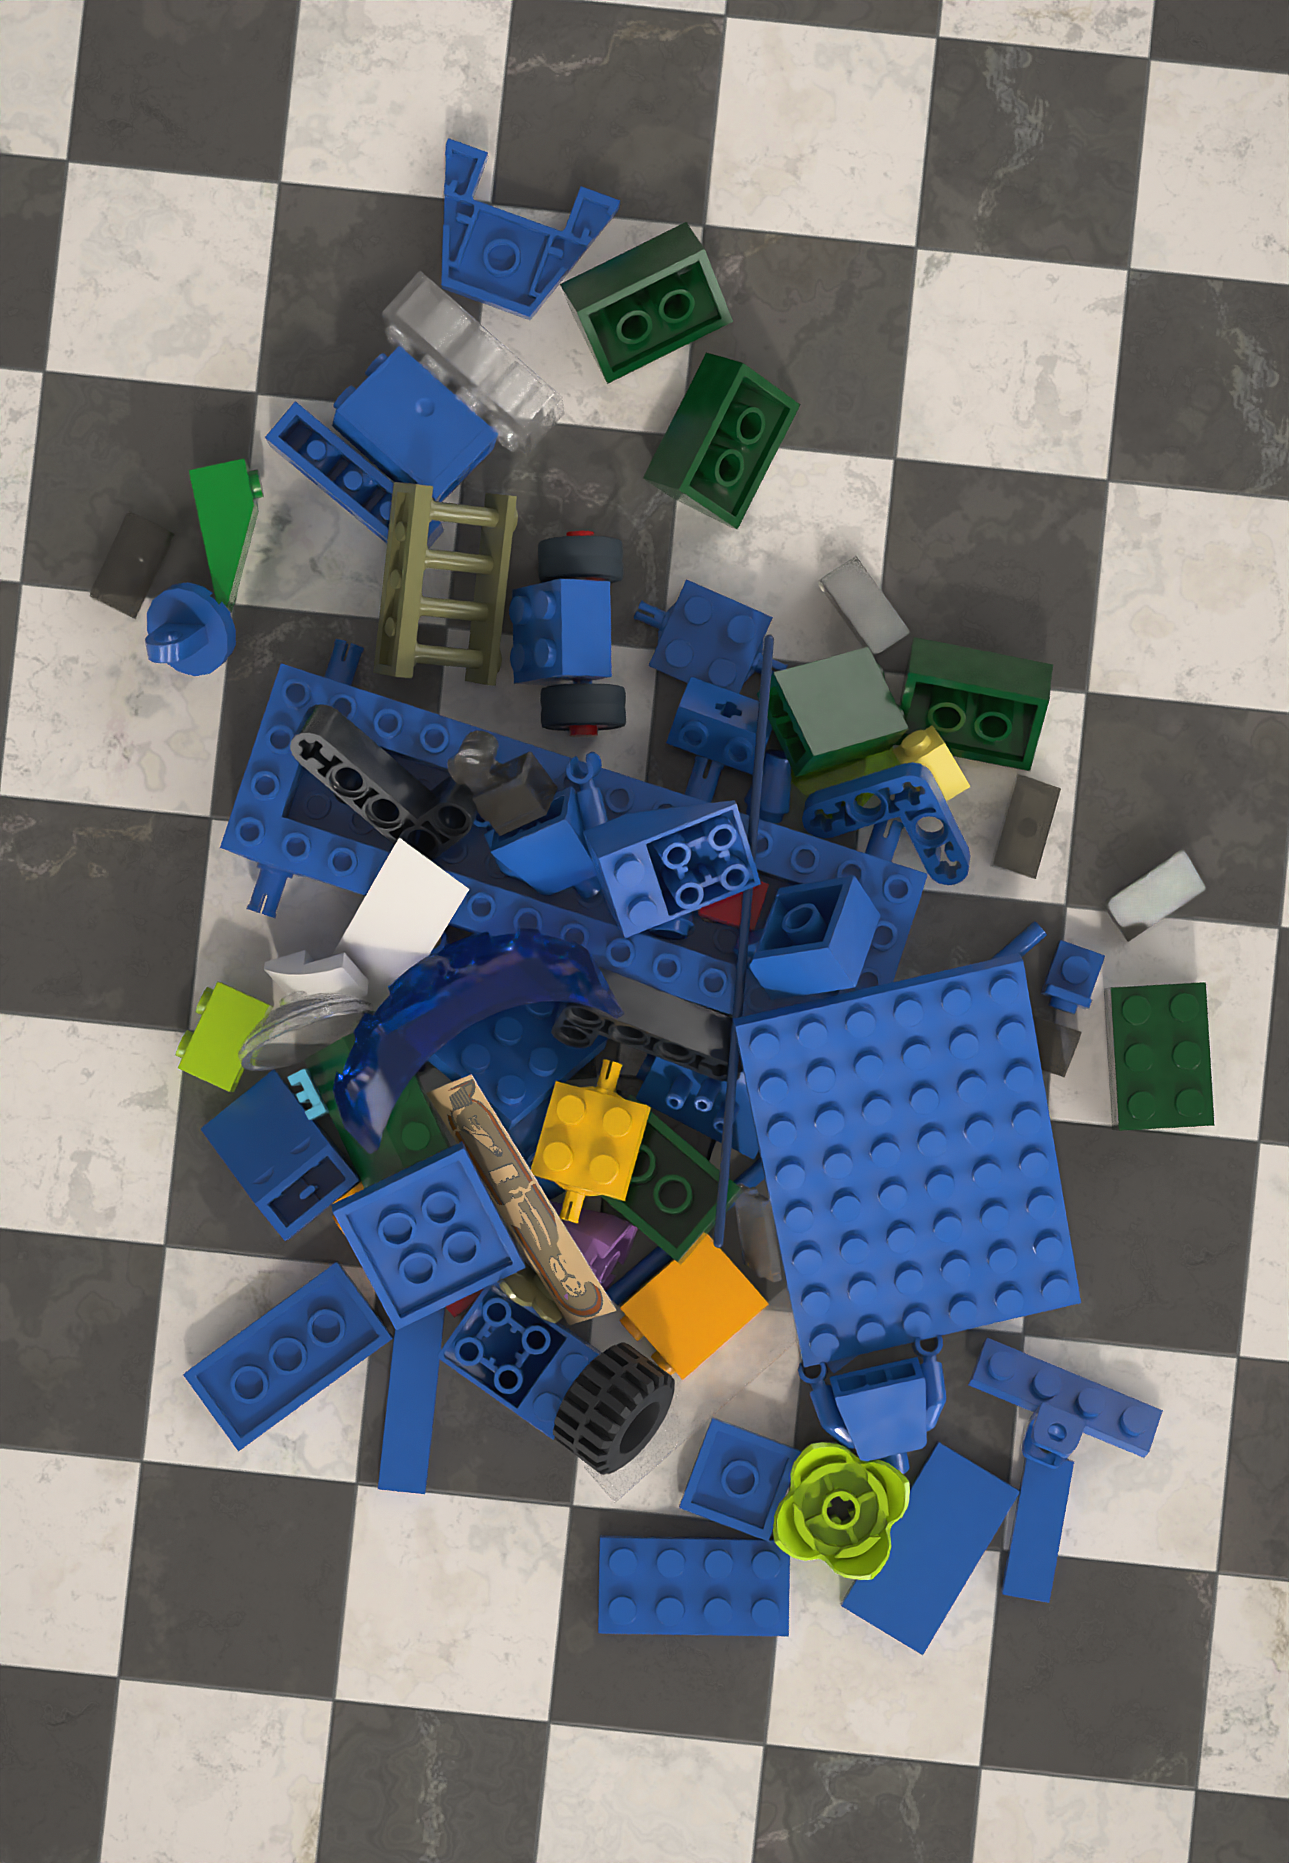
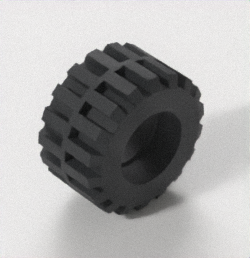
M625 1342L613 1345L594 1358L568 1389L555 1418L553 1428L554 1439L601 1475L614 1473L633 1460L650 1442L661 1426L672 1402L675 1380L670 1374Z

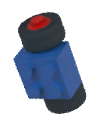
M593 531L566 532V536L542 540L538 544V577L540 582L543 583L512 590V600L509 607V616L513 623V647L510 653V664L513 669L514 684L547 685V687L541 689L540 693L542 728L569 731L570 737L598 736L599 730L624 727L626 724L625 688L613 684L592 683L593 680L612 677L610 584L623 579L622 541L612 537L594 536Z

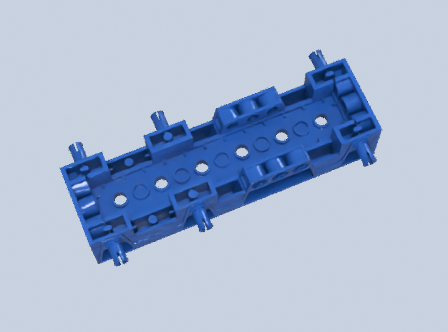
M335 639V645L324 677L282 663L280 664L220 848L257 863L256 867L260 868V872L246 909L260 913L265 896L267 895L262 914L272 918H276V911L287 878L292 879L293 875L308 877L363 896L367 895L395 845L348 804L339 802L333 791L294 758L290 749L291 740L305 713L310 707L320 704L332 706L341 712L430 791L449 776L454 774L468 775L477 780L482 786L484 797L491 793L501 796L505 803L506 810L504 815L570 786L576 792L581 790L580 785L571 781L566 774V766L569 760L572 759L571 757L352 687L351 684L364 648L351 643L346 660L343 661L349 644H347V641ZM695 756V763L684 794L601 768V771L593 780L595 788H601L607 819L611 821L628 813L711 803L725 765L712 761L706 779H703L708 759ZM579 760L581 770L588 773L589 769L586 762ZM739 812L748 839L749 815ZM759 819L755 866L760 881L768 883L769 887L755 931L764 928L779 888L848 876L856 877L881 916L855 988L771 1000L753 972L746 968L742 1017L894 981L928 876L927 873L892 862L902 829H904L902 822L893 819L887 838L884 837V832L888 820L874 824L865 853ZM474 824L467 835L440 856L431 860L469 889L448 923L449 926L519 949L538 952L578 966H598L689 1002L733 1016L738 957L734 952V947L739 937L740 929L719 922H706L699 916L697 909L693 911L694 927L688 930V937L686 939L673 940L652 935L649 929L625 938L609 911L602 888L596 895L587 899L582 898L572 886L550 896L542 895L528 883L504 875L500 871L484 836L487 833L486 827H478Z

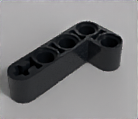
M320 704L310 707L291 740L290 749L292 755L310 773L394 845L400 838L430 861L440 856L467 835L472 828L484 799V791L479 782L471 776L464 774L449 776L430 791L332 706Z
M584 965L577 968L565 988L551 1031L554 1038L559 1042L575 1048H587L593 1044L598 1035H602L710 1078L727 1082L732 1018L598 966ZM739 1053L737 1080L740 1078V1075H741V1072H742V1069H743V1068H742V1063H741V1058H740V1053Z

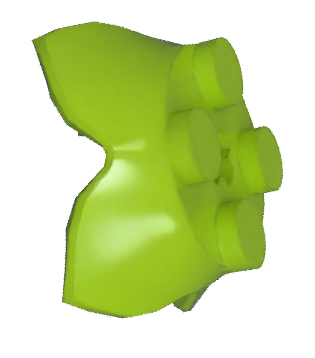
M812 1443L801 1452L793 1463L790 1473V1490L778 1504L774 1514V1542L781 1550L793 1558L804 1561L821 1559L835 1573L845 1578L872 1580L881 1571L889 1558L892 1546L890 1530L892 1525L903 1517L908 1507L910 1495L909 1481L903 1473L887 1462L878 1459L862 1461L847 1447L837 1443ZM838 1496L843 1501L851 1500L853 1502V1508L847 1509L850 1516L841 1521L836 1514L831 1516L827 1514V1508L832 1507L830 1501Z

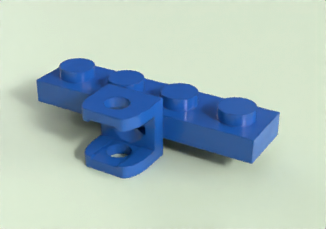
M986 1338L982 1344L968 1384L971 1387L1034 1412L1030 1417L1023 1437L1022 1453L1025 1458L1051 1469H1058L1062 1466L1068 1456L1078 1446L1082 1433L1145 1458L1150 1452L1163 1410L990 1338ZM1039 1447L1048 1450L1052 1453H1044L1040 1450Z

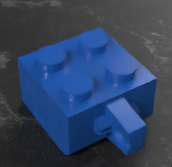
M855 876L779 888L764 928L749 933L746 968L753 972L771 1000L855 988L881 915ZM739 937L734 947L736 956H738Z

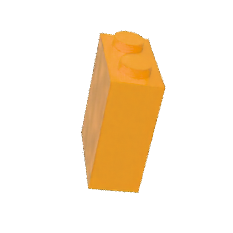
M709 1234L704 1237L681 1265L672 1259L620 1305V1309L625 1315L619 1321L637 1342L645 1336L656 1349L651 1355L654 1362L670 1375L676 1372L682 1380L769 1305L768 1301L721 1248L714 1246V1240Z

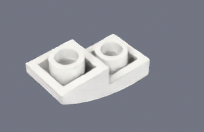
M306 950L267 961L264 964V970L291 998L310 1002H332L367 995L369 980L345 952L315 961Z

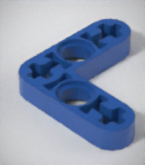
M914 762L904 763L830 786L810 794L805 801L802 817L803 826L808 833L815 837L830 838L900 817L932 880L943 885H955L962 882L968 875L971 856L969 847L933 774L922 764ZM911 782L914 787L920 786V791L913 792L910 787H904V783ZM861 793H872L880 799L881 803L875 808H864L855 801V798ZM895 794L894 800H891L890 795ZM842 801H845V806L841 807ZM817 809H823L825 814L833 813L832 818L826 819L823 814L816 815ZM930 816L939 819L943 827L938 831L928 832L921 829L917 822L923 817ZM945 844L944 851L951 862L957 861L955 866H950L947 861H940L942 852L940 846Z

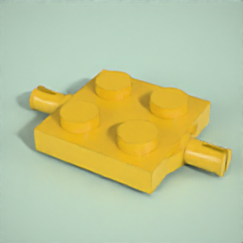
M606 1059L602 1061L603 1064L596 1087L580 1088L558 1081L555 1082L531 1166V1172L534 1177L555 1182L567 1190L559 1217L562 1220L577 1224L585 1196L604 1195L625 1201L651 1109L648 1105L625 1100L615 1092L623 1065Z

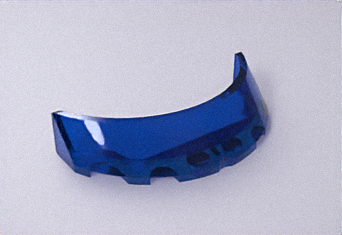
M518 928L517 934L492 937L489 932H484L463 938L443 947L436 955L423 958L400 975L388 986L390 995L382 1002L373 1015L366 1012L353 1031L356 1041L348 1055L342 1074L336 1072L332 1090L345 1129L369 1154L379 1150L386 1123L398 1098L422 1065L460 1032L498 1012L525 1004L563 1001L597 1008L616 1019L625 1015L593 956L586 948L575 941L571 943L560 938L543 935L538 929Z

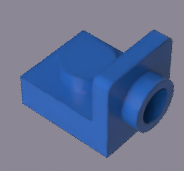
M1059 940L1040 992L1042 995L1051 997L1048 1006L1073 1015L1076 1014L1078 1007L1089 1009L1092 1002L1090 998L1105 955Z

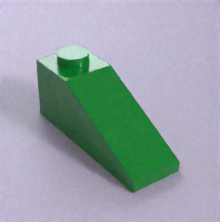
M245 459L189 470L216 602L218 604L223 602L230 613L233 611L259 512L256 499L264 497L258 469L250 471Z

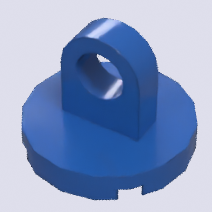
M188 582L171 585L152 600L147 611L148 636L145 638L148 660L154 663H167L178 672L192 676L212 673L226 662L236 646V628L230 611L223 602L218 604L215 599L210 597L213 593L203 586Z

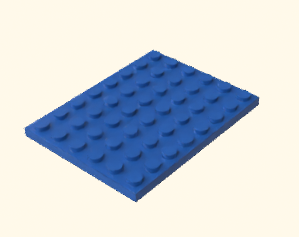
M1019 953L733 1019L800 1355L804 1367L817 1365L822 1361L826 1363L915 1342L916 1337H920V1340L936 1337V1335L942 1336L1081 1303L1024 962Z

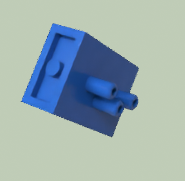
M398 346L389 357L382 353L370 364L365 372L368 378L357 389L350 385L341 393L333 404L336 411L332 427L391 480L400 483L433 486V500L443 502L493 450L498 433L401 346Z
M647 1054L636 1075V1078L644 1081L636 1099L722 1143L727 1082L710 1078ZM742 1069L736 1086L731 1148L754 1160L759 1147Z

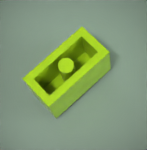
M217 981L214 989L206 987L195 1013L202 1015L194 1033L189 1030L185 1032L177 1048L175 1056L182 1058L178 1069L228 1092H235L274 1006L222 982Z

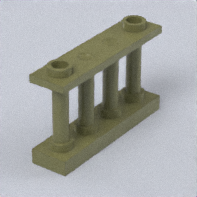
M394 482L373 673L412 678L413 667L416 663L466 668L465 681L496 686L497 673L502 665L500 642L512 535L518 522L516 510L517 496L485 493L484 507L434 501L432 498L433 486ZM435 520L482 526L479 554L428 549L429 523ZM426 568L477 573L474 601L423 597L424 571ZM421 616L470 620L471 628L468 649L418 644L416 639L419 618Z

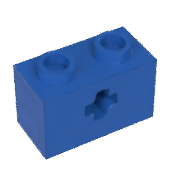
M690 677L666 743L753 775L759 701ZM768 718L765 748L773 729Z

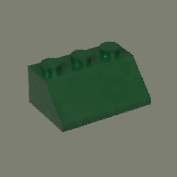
M687 222L560 284L573 317L607 384L733 322L705 248Z
M706 352L643 479L671 498L738 530L801 404L744 363Z
M914 637L899 702L909 729L895 745H901L902 741L909 734L918 730H926L933 725L954 757L1030 771L1050 700L1053 664Z
M386 1016L304 1059L364 1189L451 1147L391 1018Z

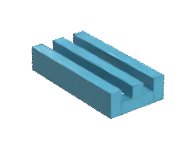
M304 1068L287 1077L291 1086L302 1085L304 1088L303 1091L296 1094L299 1102H311L313 1106L305 1111L308 1120H317L329 1114V1110L320 1095L309 1069Z

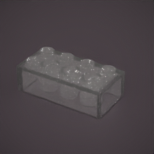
M419 271L382 312L387 327L384 332L389 336L387 341L395 349L401 346L408 354H414L421 360L419 363L445 387L449 385L456 391L455 395L480 418L484 416L491 423L490 426L498 433L497 440L511 452L520 448L528 455L565 414L563 397L423 272Z

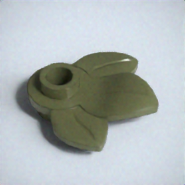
M525 1261L526 1268L498 1281L501 1290L512 1301L521 1306H532L543 1320L557 1323L562 1318L558 1306L540 1277Z

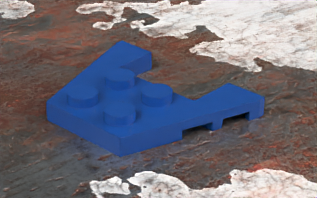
M448 138L445 151L442 289L531 320L616 215L621 205L620 200L580 186L565 229L559 231L474 200L475 192L489 157L488 152Z

